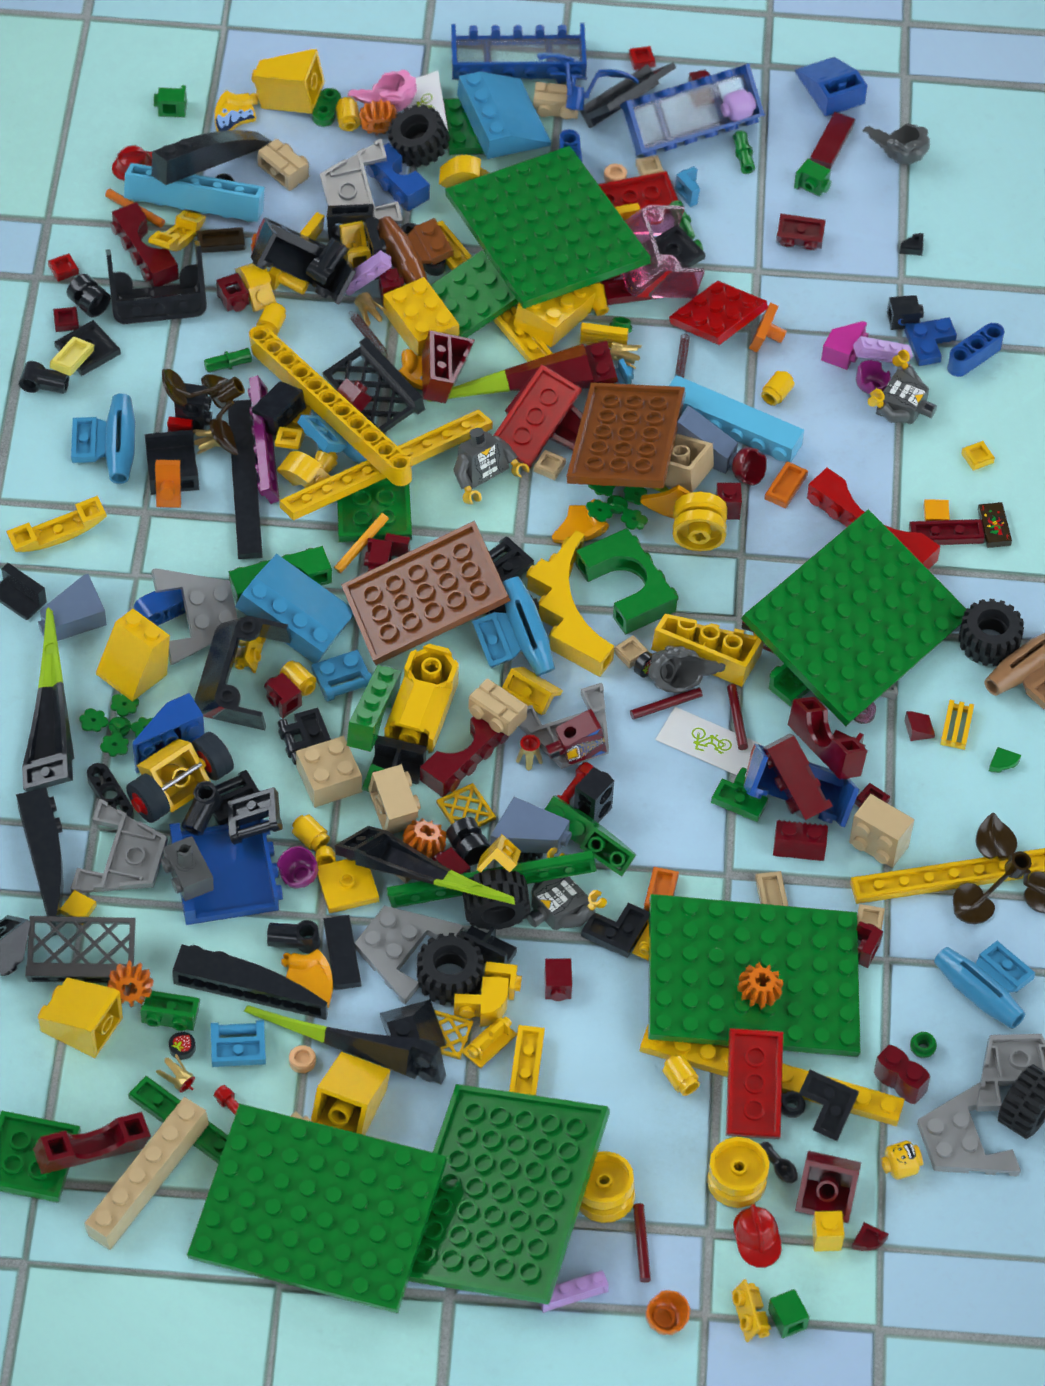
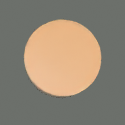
M610 164L604 170V180L606 183L627 179V170L620 164Z
M305 1045L293 1048L289 1054V1064L292 1070L297 1073L310 1072L316 1064L314 1050Z

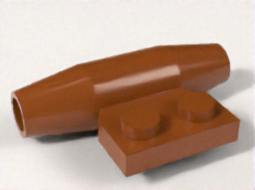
M385 216L379 219V229L377 230L380 240L384 239L386 254L391 257L393 268H397L399 277H403L406 285L423 277L428 281L423 264L432 263L434 265L454 256L453 249L435 218L415 226L408 235L392 217Z

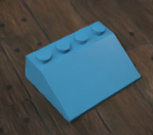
M486 72L459 76L457 96L487 159L551 146V141L521 79Z
M278 554L256 575L241 594L235 606L247 616L288 624L292 640L291 643L286 644L314 664L320 661L354 616L348 604Z

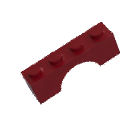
M135 202L112 211L113 221L110 222L111 229L115 235H119L124 250L130 252L133 264L140 267L145 282L149 281L152 287H157L178 280V263L170 251L152 248L141 241L148 233L147 217L138 203Z
M815 696L794 699L787 725L839 779L861 776L868 750L855 737L834 738L829 727L828 709Z
M473 716L470 719V734L474 739L471 745L457 753L436 751L420 767V781L441 797L446 796L450 791H455L460 781L466 775L470 776L475 771L477 765L483 759H488L493 753L494 748L499 744L505 743L509 736L502 732H495L488 722L482 718L476 719Z
M139 1112L118 1117L99 1129L83 1134H69L67 1131L41 1136L33 1151L41 1173L45 1174L141 1150L151 1135L143 1113Z

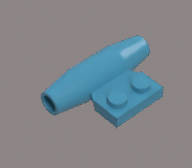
M119 393L112 397L107 422L97 417L73 418L71 460L72 463L96 462V460L106 456L110 481L117 484L126 483L129 480L135 454V417L131 397L127 394Z
M311 409L313 415L300 416L297 423L304 429V433L318 444L317 446L320 450L326 453L343 452L357 464L367 460L314 410Z
M519 576L503 581L502 583L511 600L505 603L506 613L494 612L472 621L490 668L513 660L522 651L536 676L553 671L555 666L549 638L535 602Z
M998 940L979 954L976 963L949 947L943 948L937 954L934 960L937 967L957 990L984 1013L1011 1029H1014L1022 1022L1025 1012L1009 993H1017L1031 982L1035 977V972Z

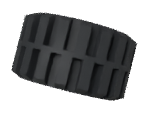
M412 105V108L408 109L407 107L403 109L402 113L398 112L396 114L397 118L392 119L390 122L392 126L388 127V138L392 147L402 156V163L406 162L407 166L414 164L415 167H421L423 164L428 166L430 162L433 161L435 163L438 161V157H442L445 154L444 150L448 149V142L450 141L448 130L439 112L435 111L431 106L427 108V105H421L420 107ZM424 133L421 137L413 139L415 136Z
M983 599L979 600V604L974 602L970 605V609H966L962 618L959 632L961 650H965V655L968 658L973 657L972 661L976 663L980 661L983 662L982 665L988 666V664L998 666L1002 660L1020 648L1024 632V621L1020 618L1021 614L1019 611H1014V606L1011 604L1007 606L1005 601L1002 600L996 602L995 599H989L986 602ZM982 630H994L1000 633L1001 635H989L984 633Z
M494 869L477 873L474 877L469 878L482 885L513 896L515 900L514 905L462 892L465 916L470 925L477 926L479 929L490 930L491 927L499 930L519 924L528 917L531 908L527 881L519 872Z
M442 933L437 935V939L433 937L428 939V945H422L421 952H418L417 982H419V988H422V993L425 996L430 995L429 1000L431 999L433 1002L439 1000L440 1005L451 1002V1006H454L455 994L476 995V990H479L481 987L483 976V956L480 955V948L478 946L474 947L473 940H465V936L462 934L457 937L454 936V933H449V936H444ZM444 964H455L463 970L457 974L448 975L441 973L437 968Z
M1034 1064L1027 1067L1016 1079L1002 1102L998 1113V1122L1025 1139L1034 1135L1045 1121V1071Z

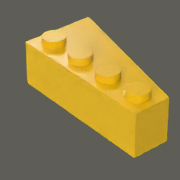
M664 614L655 628L651 650L658 652L664 650L666 646H681L693 650L700 658L725 664V670L717 672L714 676L742 687L762 654L764 642L757 635L744 634L745 630L734 628L733 632L719 629L717 624L700 625L697 624V620Z

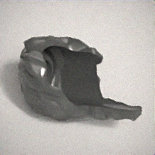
M907 123L898 130L893 131L890 135L887 132L870 126H866L863 129V132L868 133L870 139L884 149L889 158H892L899 164H912L920 161L930 147V138L927 136L928 130L923 126L919 127Z
M666 646L664 650L653 653L648 677L655 682V686L666 692L684 693L698 686L703 676L714 675L717 672L724 671L725 664L700 658L695 651L685 647Z

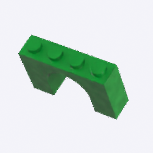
M628 528L576 550L575 565L587 582L619 570L634 573L644 582L645 585L640 591L614 603L613 618L625 635L661 619L664 614L670 615L676 612L679 599L676 590L673 587L670 588L663 572L657 570L650 554L644 552L637 536L632 535Z

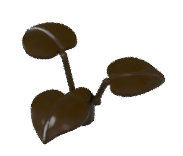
M163 369V386L168 396L176 404L185 406L187 405V398L206 393L212 397L213 403L222 409L216 416V419L210 421V430L213 438L224 450L237 456L238 452L232 430L228 423L222 420V416L234 404L233 400L244 394L245 389L242 382L237 377L226 379L217 375L206 374L202 376L201 382L202 386H207L208 388L188 393L182 378L175 371Z
M994 812L991 813L978 828L975 839L976 846L985 858L991 859L997 856L1000 861L1008 860L1004 866L1005 873L985 893H983L978 885L973 883H965L959 886L953 895L954 914L959 920L968 924H980L987 921L995 910L994 903L987 897L1006 878L1017 879L1022 876L1023 884L1027 887L1024 891L1026 903L1033 910L1045 913V873H1031L1029 870L1032 864L1030 856L1022 851L1014 853L1017 848L1016 836Z

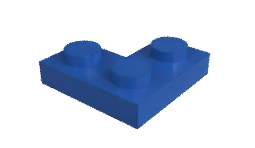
M950 317L905 325L904 330L918 366L940 363L942 355L937 344L956 341L957 337Z

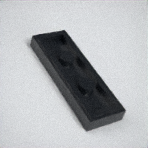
M350 916L323 918L335 990L361 987Z

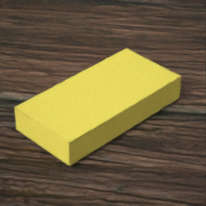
M72 337L50 361V368L71 376L94 351V344Z

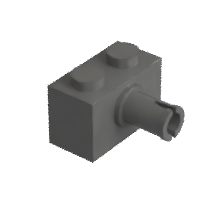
M192 836L163 847L164 858L161 859L162 866L166 873H171L173 888L176 893H181L184 901L214 890L213 876Z

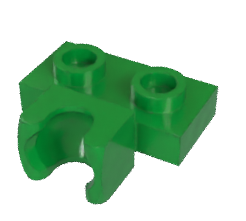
M742 767L734 783L723 778L721 779L711 798V803L758 822L768 804L769 798L762 795L761 799L747 794L744 788L747 769Z

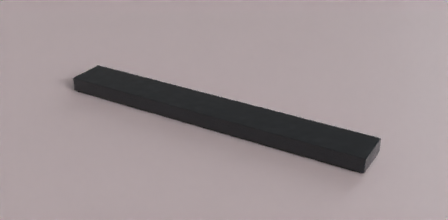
M236 400L228 408L229 426L232 430L238 452L237 456L231 454L238 559L263 558L257 472L255 467L256 459L253 448L254 435L251 428L253 426V419L250 414L251 400Z

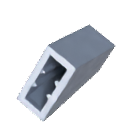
M687 406L677 422V434L713 443V469L726 474L733 464V458L737 454L738 442L692 407Z
M89 574L80 577L40 610L41 621H38V626L43 636L45 632L46 609L49 607L53 611L57 641L106 626L105 609Z
M513 797L491 834L490 846L503 834L521 852L548 853V850L555 847L557 848L555 854H558L562 845L567 846L571 838L572 832L569 831L570 820Z

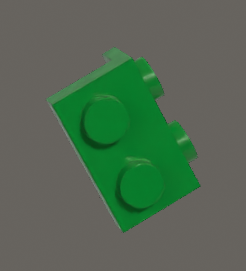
M785 664L781 667L776 666L770 673L769 690L790 707L794 699L802 698L810 691Z
M152 991L151 995L145 998L144 1005H141V1023H146L152 1027H172L178 1031H194L200 998Z

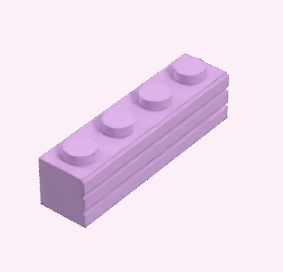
M380 250L354 268L356 273L345 293L349 296L390 269L391 257Z
M860 336L853 345L856 357L892 363L893 357L898 355V352L903 349L908 351L910 359L913 357L910 345Z
M603 1270L555 1285L550 1304L539 1303L544 1313L602 1293H607L609 1284Z

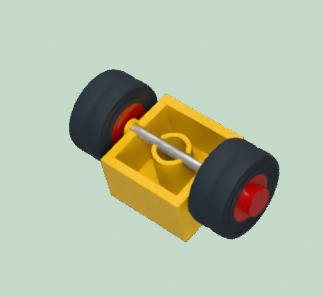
M212 732L204 733L192 743L177 738L136 765L141 776L131 781L126 786V791L134 809L147 822L153 823L168 814V812H174L195 798L194 788L200 782L210 781V779L216 781L234 769V762L225 744Z

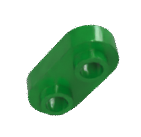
M326 88L321 91L312 112V120L317 126L326 127L334 122L337 115L336 105L341 99V94L338 90Z

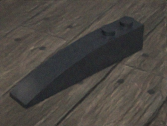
M245 130L218 131L181 139L176 143L165 145L160 149L152 151L151 175L165 185L260 150L268 146L272 141L257 131Z
M47 788L16 794L18 810L46 915L61 916L60 908L62 907L64 887L63 863L58 833L63 831L60 818H54L53 812L57 811L54 796H48Z
M181 944L172 970L173 984L324 1020L327 1019V1002L285 976L258 964L230 956L222 951L213 952L202 949L197 945L188 946Z

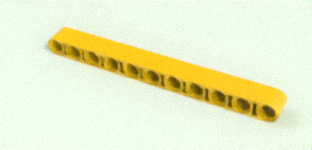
M256 326L249 331L252 354L282 382L303 390L305 403L396 486H405L412 481L411 461L405 452L269 328Z

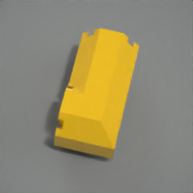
M427 644L420 651L415 649L410 652L404 667L403 681L384 728V737L426 746L428 754L434 751L458 686L459 664L456 659H453L449 648Z

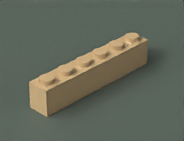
M183 1097L84 1223L90 1238L107 1249H112L209 1125L205 1109Z

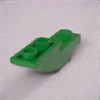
M556 795L552 797L544 809L570 820L569 831L572 832L570 839L579 844V848L582 850H592L595 859L621 877L636 857V854L606 828L580 809L576 810Z

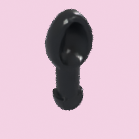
M762 1142L760 1145L766 1151L769 1161L774 1165L777 1177L786 1183L796 1182L798 1173L794 1164L790 1160L781 1158L769 1142Z

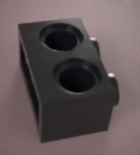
M374 204L328 206L327 227L329 241L333 237L342 243L340 227L335 224H348L359 221L365 223L366 219L375 217ZM364 226L366 241H368V235Z
M184 383L188 393L208 388L207 386ZM206 393L187 398V405L180 406L174 402L175 417L192 419L193 430H206L213 418V412L210 411L212 397Z
M593 767L575 786L574 808L576 810L580 809L599 823L612 809L614 780L608 773L601 772Z

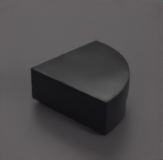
M924 233L913 234L912 237L902 241L899 254L922 256Z

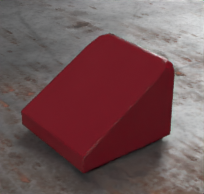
M906 711L904 721L910 741L935 738L929 715Z

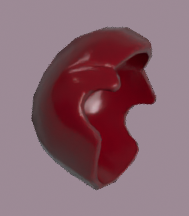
M744 447L733 458L732 471L738 481L748 485L760 483L767 469L766 456L759 453V450L756 448Z

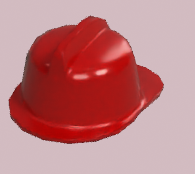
M136 145L124 147L117 154V158L112 164L114 176L125 181V173L131 163L152 167V152L145 151Z
M752 1204L750 1208L742 1210L736 1215L733 1229L742 1259L754 1267L765 1268L773 1265L779 1259L782 1251L781 1238L773 1215L765 1208L756 1207L755 1204Z

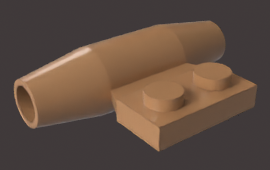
M1045 633L1030 639L1002 660L985 679V687L992 695L997 696L1023 683L1026 694L1043 710L1045 709Z

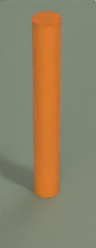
M111 189L106 191L105 196L123 207L134 203ZM140 206L147 217V221L159 228L164 226V219Z

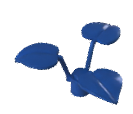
M537 53L539 61L549 59L560 61L565 65L566 72L555 71L550 72L549 75L555 78L558 84L567 82L566 109L583 111L585 98L589 99L590 93L599 77L628 78L638 84V80L627 72L616 69H600L596 72L587 91L584 92V87L576 86V80H587V77L570 74L569 62H575L574 58L558 53Z

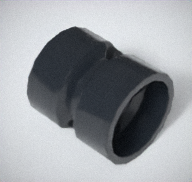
M81 274L74 278L66 292L67 297L92 318L101 315L108 308L111 301L110 294L88 274Z
M473 817L457 820L446 831V837L451 846L469 866L478 864L481 855L490 847L489 842L482 834L479 825Z

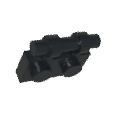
M318 707L294 714L295 723L288 724L287 719H281L277 723L280 738L285 741L287 746L285 749L287 756L292 759L294 765H296V751L331 740ZM300 734L303 741L295 742L294 735Z

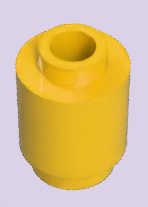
M341 98L336 105L338 125L344 131H353L360 126L358 104L353 98Z
M270 303L264 308L256 326H265L277 336L286 319L285 308L279 303Z
M776 371L762 388V399L772 406L781 403L795 385L793 377L786 371Z
M292 660L281 668L280 674L283 672L302 691V696L310 695L315 690L316 677L301 663Z
M310 814L299 816L292 824V827H294L292 834L309 850L313 849L316 852L319 847L327 845L330 840L327 830Z
M673 1055L665 1061L662 1072L676 1092L687 1096L700 1086L699 1076L685 1056Z

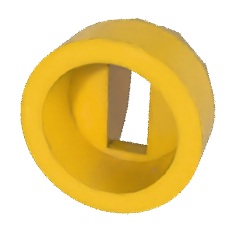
M324 845L317 849L315 859L318 866L336 862V854L333 848Z

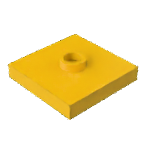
M348 859L318 866L317 877L329 914L379 902V894L370 868L358 866L355 860L351 861Z

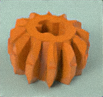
M382 99L379 101L372 100L371 103H364V107L360 109L359 113L362 129L367 130L368 134L373 132L376 135L379 133L386 134L388 127L392 126L391 120L397 118V109L390 101L383 102Z
M423 818L419 822L412 820L411 824L405 828L403 842L425 856L433 859L437 853L445 850L446 832L441 829L440 824H433V820L430 822H426Z
M129 960L126 967L119 963L116 970L110 972L109 978L111 980L108 981L107 986L120 991L121 1004L128 1001L130 1007H132L134 1001H137L142 1005L145 997L151 995V987L154 981L153 978H150L149 969L142 970L141 962L136 966H132V962Z
M760 962L756 964L755 968L749 965L746 967L745 972H742L739 976L737 989L739 992H742V1000H750V1007L755 1003L761 1009L766 1004L772 1006L782 994L783 980L778 979L779 971H770V964L766 968H763Z

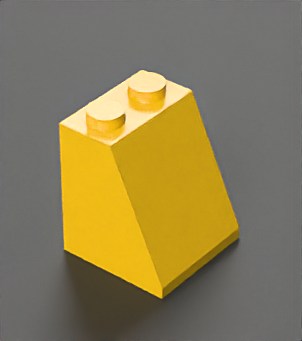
M317 49L259 60L256 69L252 72V82L255 83L256 96L259 99L261 109L312 114L325 83Z
M131 609L115 622L96 670V675L133 702L167 675L170 635L135 609Z
M66 978L62 985H58L55 988L48 1005H44L39 1011L40 1031L96 1058L123 1019L120 991L114 988Z
M341 1052L317 1086L311 1121L366 1135L387 1091L391 1070Z

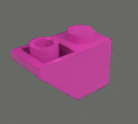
M861 321L832 329L823 345L821 361L847 370L851 362L855 363L858 358L853 347L854 343L860 336H869V333L866 332L867 322Z

